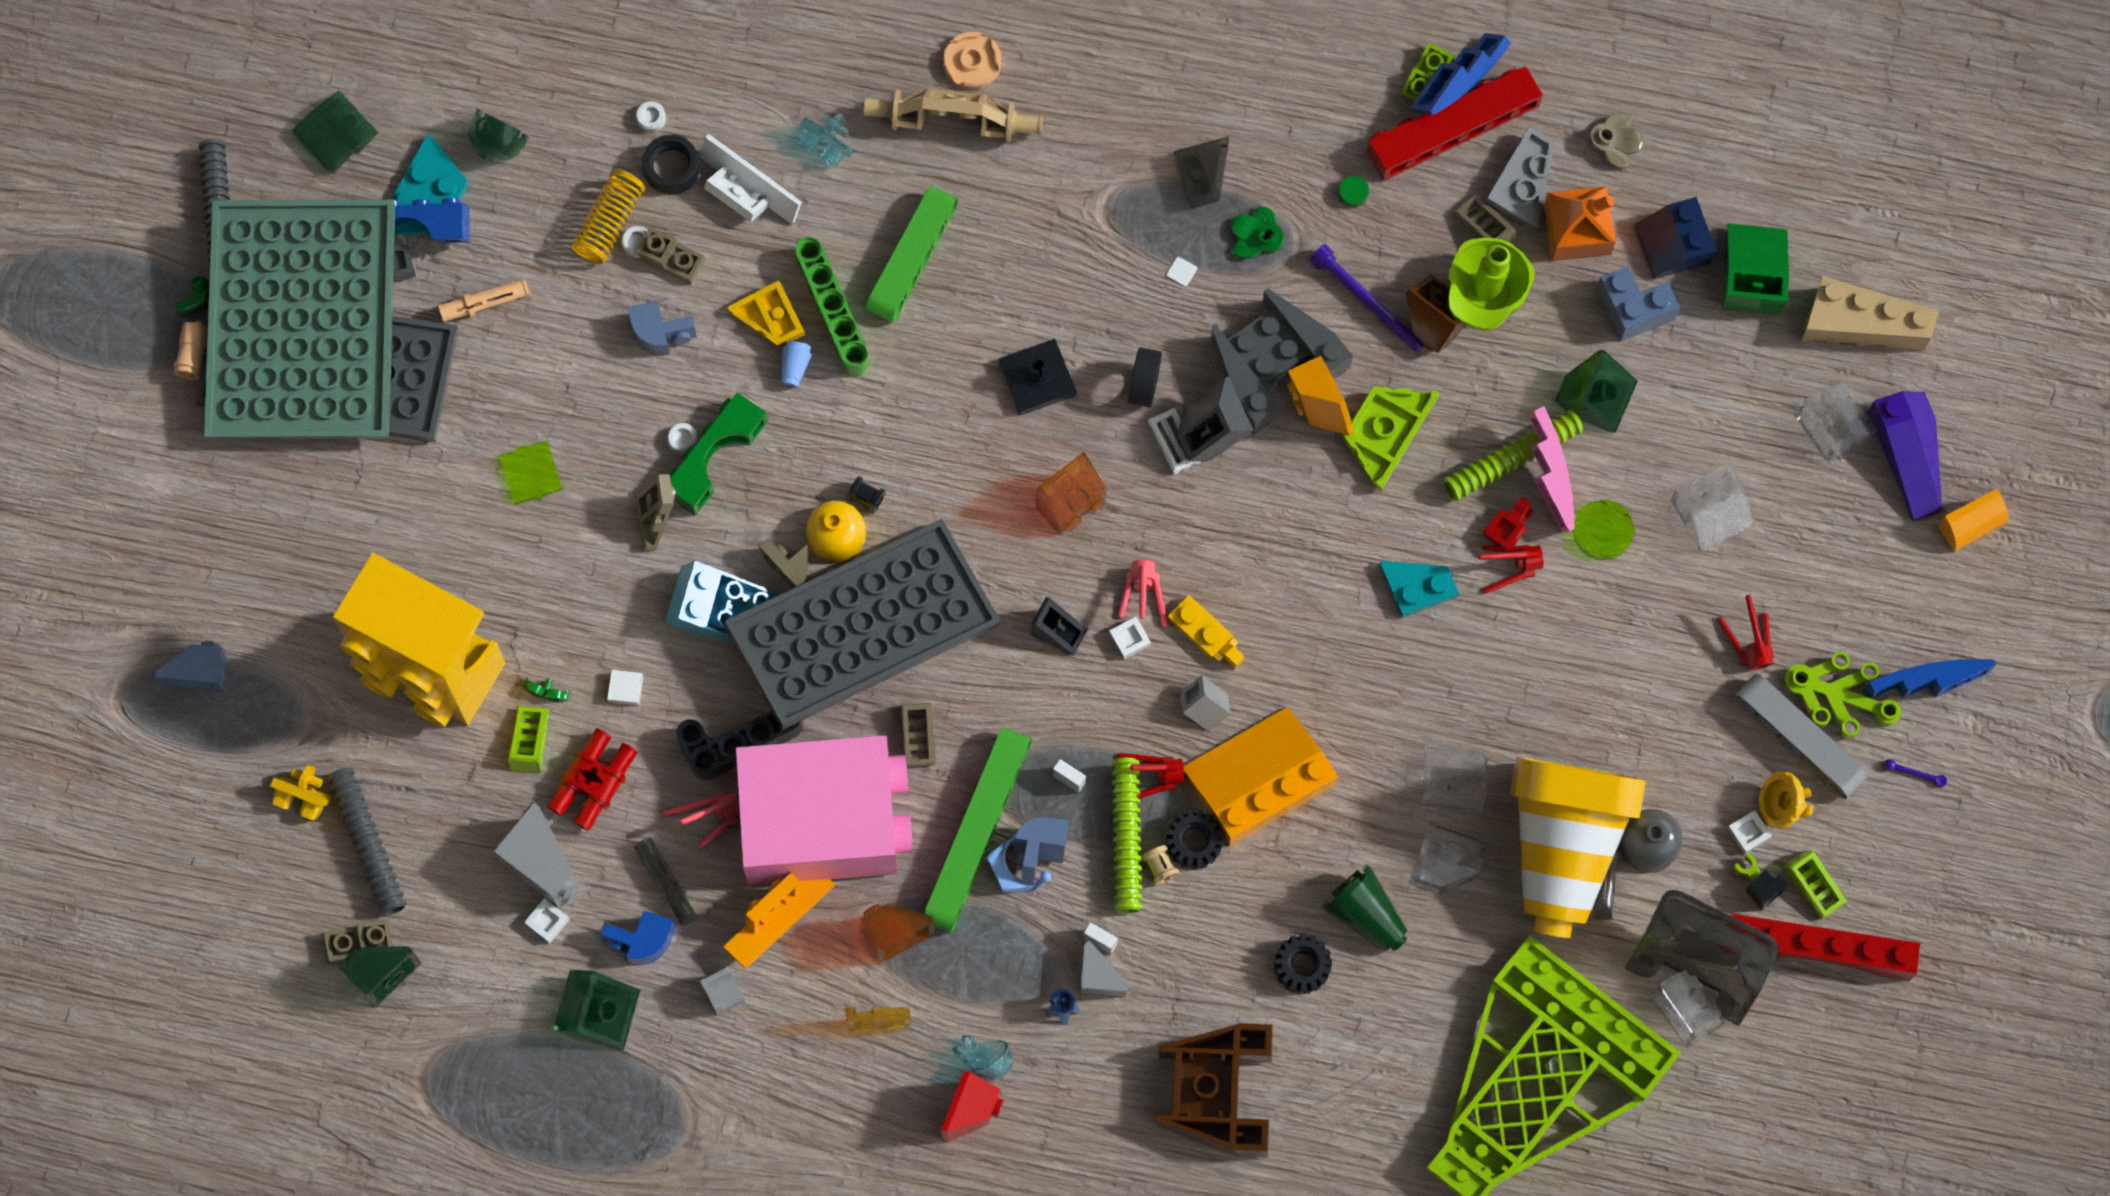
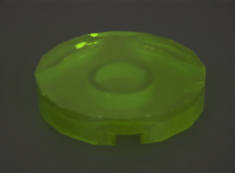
M1611 500L1590 502L1577 513L1574 522L1575 529H1573L1574 540L1578 548L1587 556L1597 560H1612L1621 556L1630 547L1635 533L1631 520L1632 517L1628 510L1617 502Z

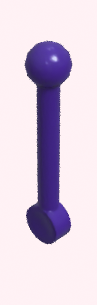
M1887 759L1884 762V768L1887 771L1897 770L1934 782V785L1938 788H1942L1947 784V778L1944 775L1933 776L1898 765L1892 759Z

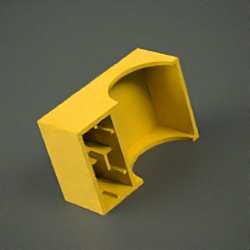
M373 552L333 616L344 636L339 647L353 657L349 664L362 674L359 682L369 690L387 699H391L397 689L404 691L403 693L415 702L412 710L428 722L441 728H445L451 717L468 726L506 663L497 642L493 640L488 641L475 634L484 616L482 610Z

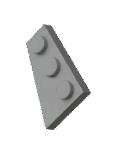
M1529 126L1485 202L1536 232L1539 228L1540 211L1544 202V190L1547 176L1549 175L1555 141Z

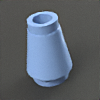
M787 341V345L783 347L782 378L780 383L791 387H798L812 356L810 353L811 346L797 341Z

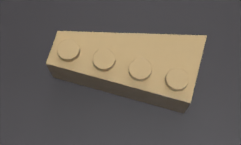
M1822 275L1815 290L1800 342H1812L1814 340L1826 341V344H1839V342L1856 343L1857 346L1867 347L1869 345H1884L1885 348L1925 350L1932 338L1939 311Z

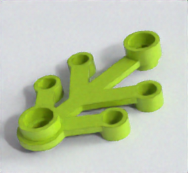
M1836 652L1830 660L1812 668L1804 664L1793 665L1785 674L1786 687L1792 693L1802 696L1811 714L1810 720L1819 728L1825 727L1828 724L1831 714L1828 709L1820 707L1814 692L1825 695L1840 724V733L1845 738H1854L1860 731V724L1856 719L1850 717L1844 703L1873 713L1876 721L1886 727L1894 725L1901 716V708L1893 700L1879 702L1848 690L1864 682L1869 683V681L1877 679L1879 668L1872 662L1865 663L1859 671L1832 683L1819 680V678L1833 671L1843 672L1850 664V658L1845 652ZM1835 658H1842L1845 661V665L1838 666L1835 663ZM1864 669H1872L1874 671V676H1866L1864 673ZM1796 675H1804L1806 682L1799 683L1796 680ZM1891 707L1894 710V715H1886L1884 708ZM1815 714H1824L1826 721L1819 722ZM1845 724H1852L1855 727V732H1847Z

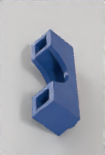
M444 198L440 204H430V200L418 199L412 200V205H401L400 201H395V227L405 222H420L428 229L432 239L440 244L470 243L469 206L462 202L460 203V199Z

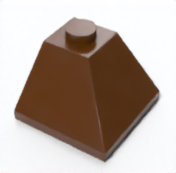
M1430 274L1407 291L1406 299L1414 335L1421 340V343L1427 349L1439 353L1451 344L1466 325L1456 320L1449 312L1448 297L1450 288Z

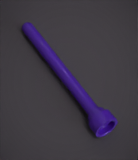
M1323 244L1311 256L1309 262L1317 269L1321 268L1323 271L1328 270L1411 349L1416 352L1423 349L1421 340L1336 262L1337 258L1333 255L1334 251L1330 247Z

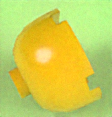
M832 500L820 504L812 511L807 519L805 534L809 548L816 557L832 561V563H842L851 560L861 552L867 536V530L862 515L854 506L845 501Z

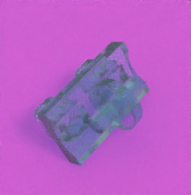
M825 114L821 122L827 125L826 129L805 117L800 124L805 128L798 139V143L813 152L822 139L828 145L820 158L834 167L837 166L845 155L851 157L855 149L835 136L838 133L845 138L850 132L843 126L845 117L842 114H837L833 119Z

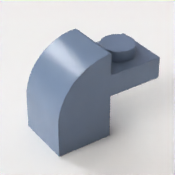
M657 301L628 307L635 338L638 344L651 354L658 356L670 355L668 344L681 345L691 341V338L697 337L692 316L662 322Z
M1039 817L1027 821L1019 828L1015 836L1013 856L1018 857L1017 870L1022 871L1021 884L1034 885L1038 860L1063 863L1069 820Z

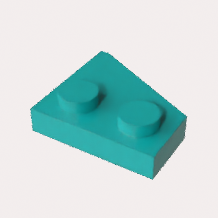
M1382 561L1379 564L1401 618L1459 596V591L1448 566Z

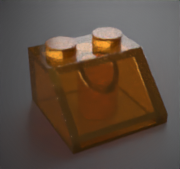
M1084 452L1036 489V509L1059 535L1065 530L1070 532L1082 522L1081 517L1089 511L1091 513L1096 512L1106 502L1104 499L1106 498L1107 488Z
M880 904L874 905L864 911V917L860 918L862 932L880 964L935 935L934 920L930 915L891 904H886L882 907Z

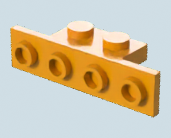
M792 873L785 879L782 877L778 878L770 886L769 893L762 900L757 898L746 909V926L727 942L723 949L746 970L835 887V883L830 879L799 881Z

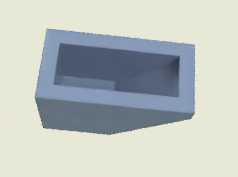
M203 641L201 645L191 644L158 669L155 678L163 686L223 691L228 655L223 647H220V644L216 642Z

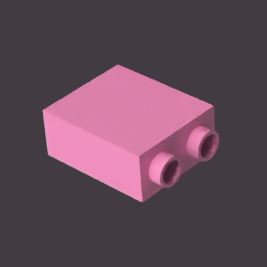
M887 735L736 748L743 868L748 886L773 884L778 878L782 877L785 879L790 873L799 881L898 874L896 853L913 852L910 814L893 816L892 794L909 792L906 755L889 756Z

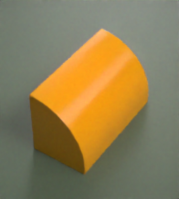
M1995 489L1943 518L1938 529L1953 552L2006 525L2008 513L1999 490Z

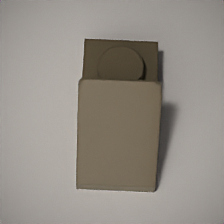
M767 539L759 546L761 556L792 589L807 582L808 545L804 546L789 560V553L780 543L774 545Z

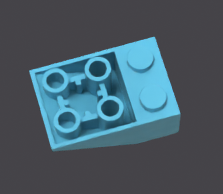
M693 561L681 566L665 624L691 634L734 644L724 626L725 620L776 597L777 593L708 565Z

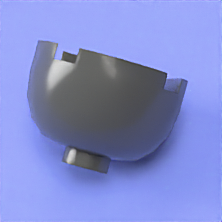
M1645 809L1641 811L1640 818L1630 817L1620 840L1619 848L1623 858L1633 868L1656 873L1667 869L1677 859L1682 848V832L1678 822L1670 814L1659 809Z

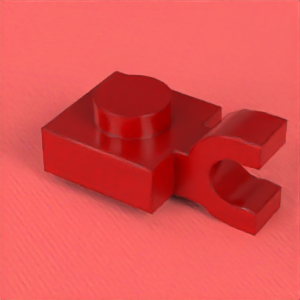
M1521 497L1509 514L1501 509L1483 531L1484 537L1504 551L1509 552L1527 530L1523 522H1526L1533 515L1534 510L1530 508L1532 504Z

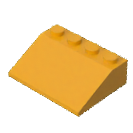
M1288 707L1183 766L1185 776L1207 812L1213 816L1212 819L1214 821L1217 820L1219 822L1220 830L1222 829L1223 838L1229 847L1336 786L1338 779L1337 774L1322 750Z

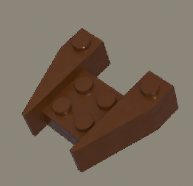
M1239 1023L1159 1046V1058L1175 1059L1173 1115H1155L1156 1126L1235 1156L1268 1157L1269 1119L1237 1118L1240 1061L1272 1063L1273 1025Z

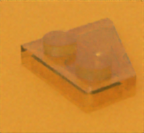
M855 1007L845 1008L849 1032L855 1031V1035L858 1036L870 1035L874 1033V1029L884 1028L890 1033L902 1032L906 1030L905 1026H912L910 1007H873L871 1011L856 1012Z

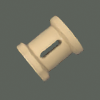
M1167 845L1156 847L1142 856L1143 862L1148 863L1155 877L1153 880L1155 886L1167 883L1180 875L1179 870L1174 868L1167 854L1169 850Z

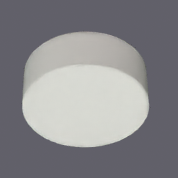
M653 101L641 104L636 111V121L639 128L648 133L661 130L666 122L664 108L659 103Z
M633 226L623 233L621 239L624 252L630 257H641L636 251L647 233L645 228Z
M678 423L670 428L667 434V441L674 453L684 455L691 445L696 446L698 436L696 430L690 424Z

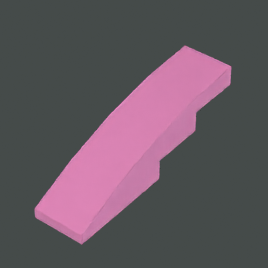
M1541 406L1526 413L1540 440L1529 446L1543 471V474L1533 478L1561 533L1569 532L1575 529L1573 496L1567 464L1557 433L1545 406Z

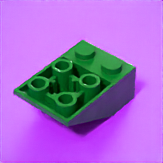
M1728 223L1721 308L1781 315L1788 300L1789 257L1787 229Z

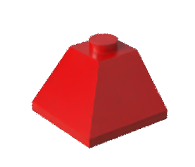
M964 1070L941 1128L942 1140L950 1142L989 1125L992 1116L998 1118L1004 1100L1000 1099L1001 1090L973 1073Z

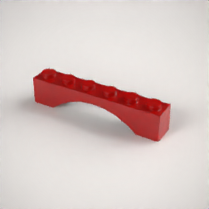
M1731 914L1725 924L1722 952L1752 957H1786L1821 961L1855 968L1879 977L1910 981L1918 971L1920 943Z

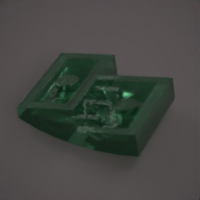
M337 91L319 104L292 130L297 138L330 173H335L353 153L359 154L379 133L341 91Z

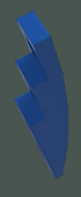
M1484 33L1474 49L1463 48L1452 64H1440L1410 109L1416 113L1435 115L1448 107L1485 76L1503 55L1511 42L1505 35Z
M1959 659L1927 663L1899 670L1869 681L1864 688V692L1868 698L1874 699L1897 688L1901 698L1904 699L1930 687L1936 698L1989 674L1996 666L1994 659Z

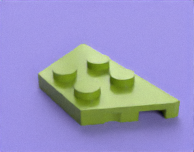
M1373 386L1352 421L1354 433L1351 435L1344 434L1343 440L1377 490L1382 491L1438 400L1440 396L1438 391L1431 390L1430 393L1412 392V389L1406 388L1392 390L1389 387Z

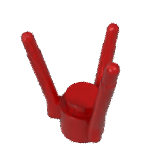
M1483 545V551L1500 553L1478 555L1479 560L1514 559L1516 568L1523 570V572L1483 589L1484 594L1524 578L1535 577V570L1543 569L1544 566L1540 545L1513 546L1509 552L1504 551L1497 545Z
M1748 594L1745 596L1755 642L1746 645V652H1744L1723 617H1718L1717 620L1738 653L1742 666L1748 664L1750 671L1773 665L1772 658H1774L1771 647L1768 614H1762L1764 641H1762L1752 597Z
M1131 753L1117 754V758H1135L1139 762L1156 763L1133 764L1130 766L1132 771H1157L1158 782L1164 781L1162 785L1141 791L1140 795L1137 796L1139 799L1167 790H1176V783H1184L1182 758L1173 759L1172 756L1156 757Z

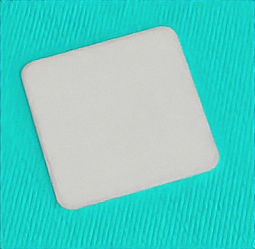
M1177 257L1167 272V276L1187 286L1198 268L1188 261Z

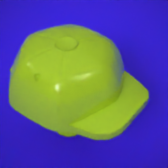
M1479 238L1465 241L1459 247L1449 269V312L1456 320L1476 330L1490 331L1496 329L1524 303L1535 277V270L1524 253L1508 241L1497 238Z

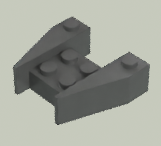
M1268 288L1264 290L1262 301L1268 312L1228 339L1215 324L1212 326L1210 338L1223 377L1230 378L1253 428V435L1278 419L1280 406L1267 390L1289 375L1288 370L1321 356L1333 379L1350 369L1353 358L1352 354L1333 331Z

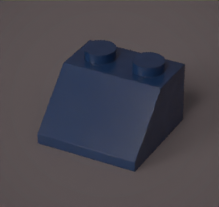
M1697 197L1669 204L1635 224L1654 279L1711 264L1716 248Z

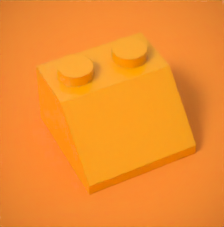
M1321 356L1288 370L1291 383L1287 384L1299 417L1304 415L1310 426L1346 435L1354 433L1346 402Z

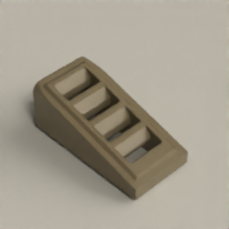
M1476 193L1453 211L1454 215L1476 239L1497 238L1508 241L1511 244L1517 241L1516 229ZM1479 207L1480 211L1469 218L1468 215ZM1487 216L1488 218L1478 226L1477 223ZM1495 225L1496 227L1487 234L1486 231Z
M932 703L900 705L903 755H906V765H936ZM925 713L926 719L908 720V714ZM926 725L927 731L909 732L908 726ZM927 737V744L909 745V738ZM928 750V756L910 757V751Z

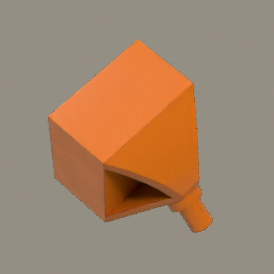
M1607 186L1547 192L1543 209L1552 261L1612 254L1616 240L1610 207L1614 205V201L1608 195Z

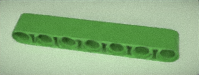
M1005 727L1001 728L929 899L922 922L949 933L953 932L1032 741L1031 737Z

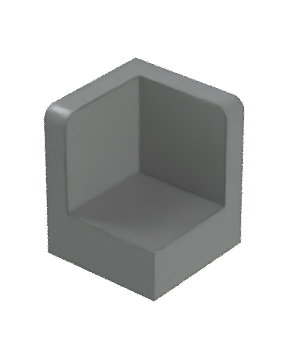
M1203 675L1180 692L1182 712L1206 730H1211L1231 714L1227 693Z
M729 967L700 981L717 1016L745 1001Z

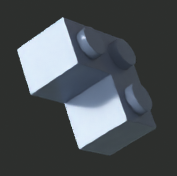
M1628 266L1601 276L1596 288L1620 342L1675 321L1680 310V306L1668 282L1640 292Z

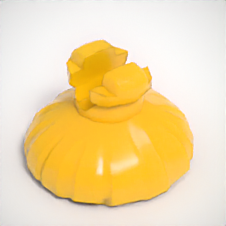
M1778 771L1772 773L1764 781L1760 791L1761 794L1759 795V809L1763 821L1770 828L1785 829L1795 823L1799 817L1805 818L1812 815L1813 805L1807 806L1805 803V798L1811 797L1812 793L1809 788H1803L1801 782L1793 774Z

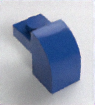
M644 911L635 934L605 924L601 936L603 941L607 943V948L619 953H624L625 949L629 950L626 956L629 964L646 965L658 960L666 952L676 926L673 920Z

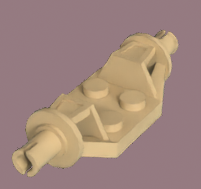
M927 88L901 99V90L896 89L895 97L892 98V101L866 97L864 103V116L890 118L892 130L897 131L898 127L922 130L925 111L928 109L929 114L945 116L947 112L959 113L960 118L976 119L977 115H982L981 136L1006 138V143H1011L1012 134L1014 135L1015 132L1042 134L1043 116L1017 114L1015 102H1010L1009 109H1007L988 94ZM918 110V119L901 118L902 114ZM990 119L1004 126L1005 129L988 127V120Z

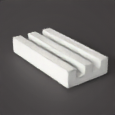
M1173 408L1148 419L1147 424L1173 475H1175L1180 470L1189 469L1191 465H1197L1201 461H1189L1184 455L1166 420L1171 417L1175 427L1179 430L1181 419L1176 409ZM1160 422L1180 463H1176L1157 423Z

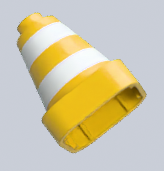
M1516 757L1510 794L1518 797L1523 911L1536 915L1533 932L1571 938L1573 922H1587L1630 817L1640 818L1646 780L1616 773Z

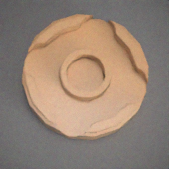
M964 32L955 36L945 48L943 53V69L948 79L956 86L967 90L981 89L990 85L997 78L1001 69V52L997 43L984 36V34Z

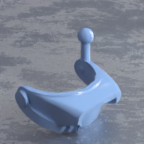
M1016 834L1010 836L1009 840L1003 842L986 857V861L989 862L1002 892H1026L1034 888L1038 890L1044 887V883L1051 879V874L1044 871L1041 873V878L1034 881V885L1021 884V879L1010 872L1007 868L1005 855L1007 847L1015 843Z

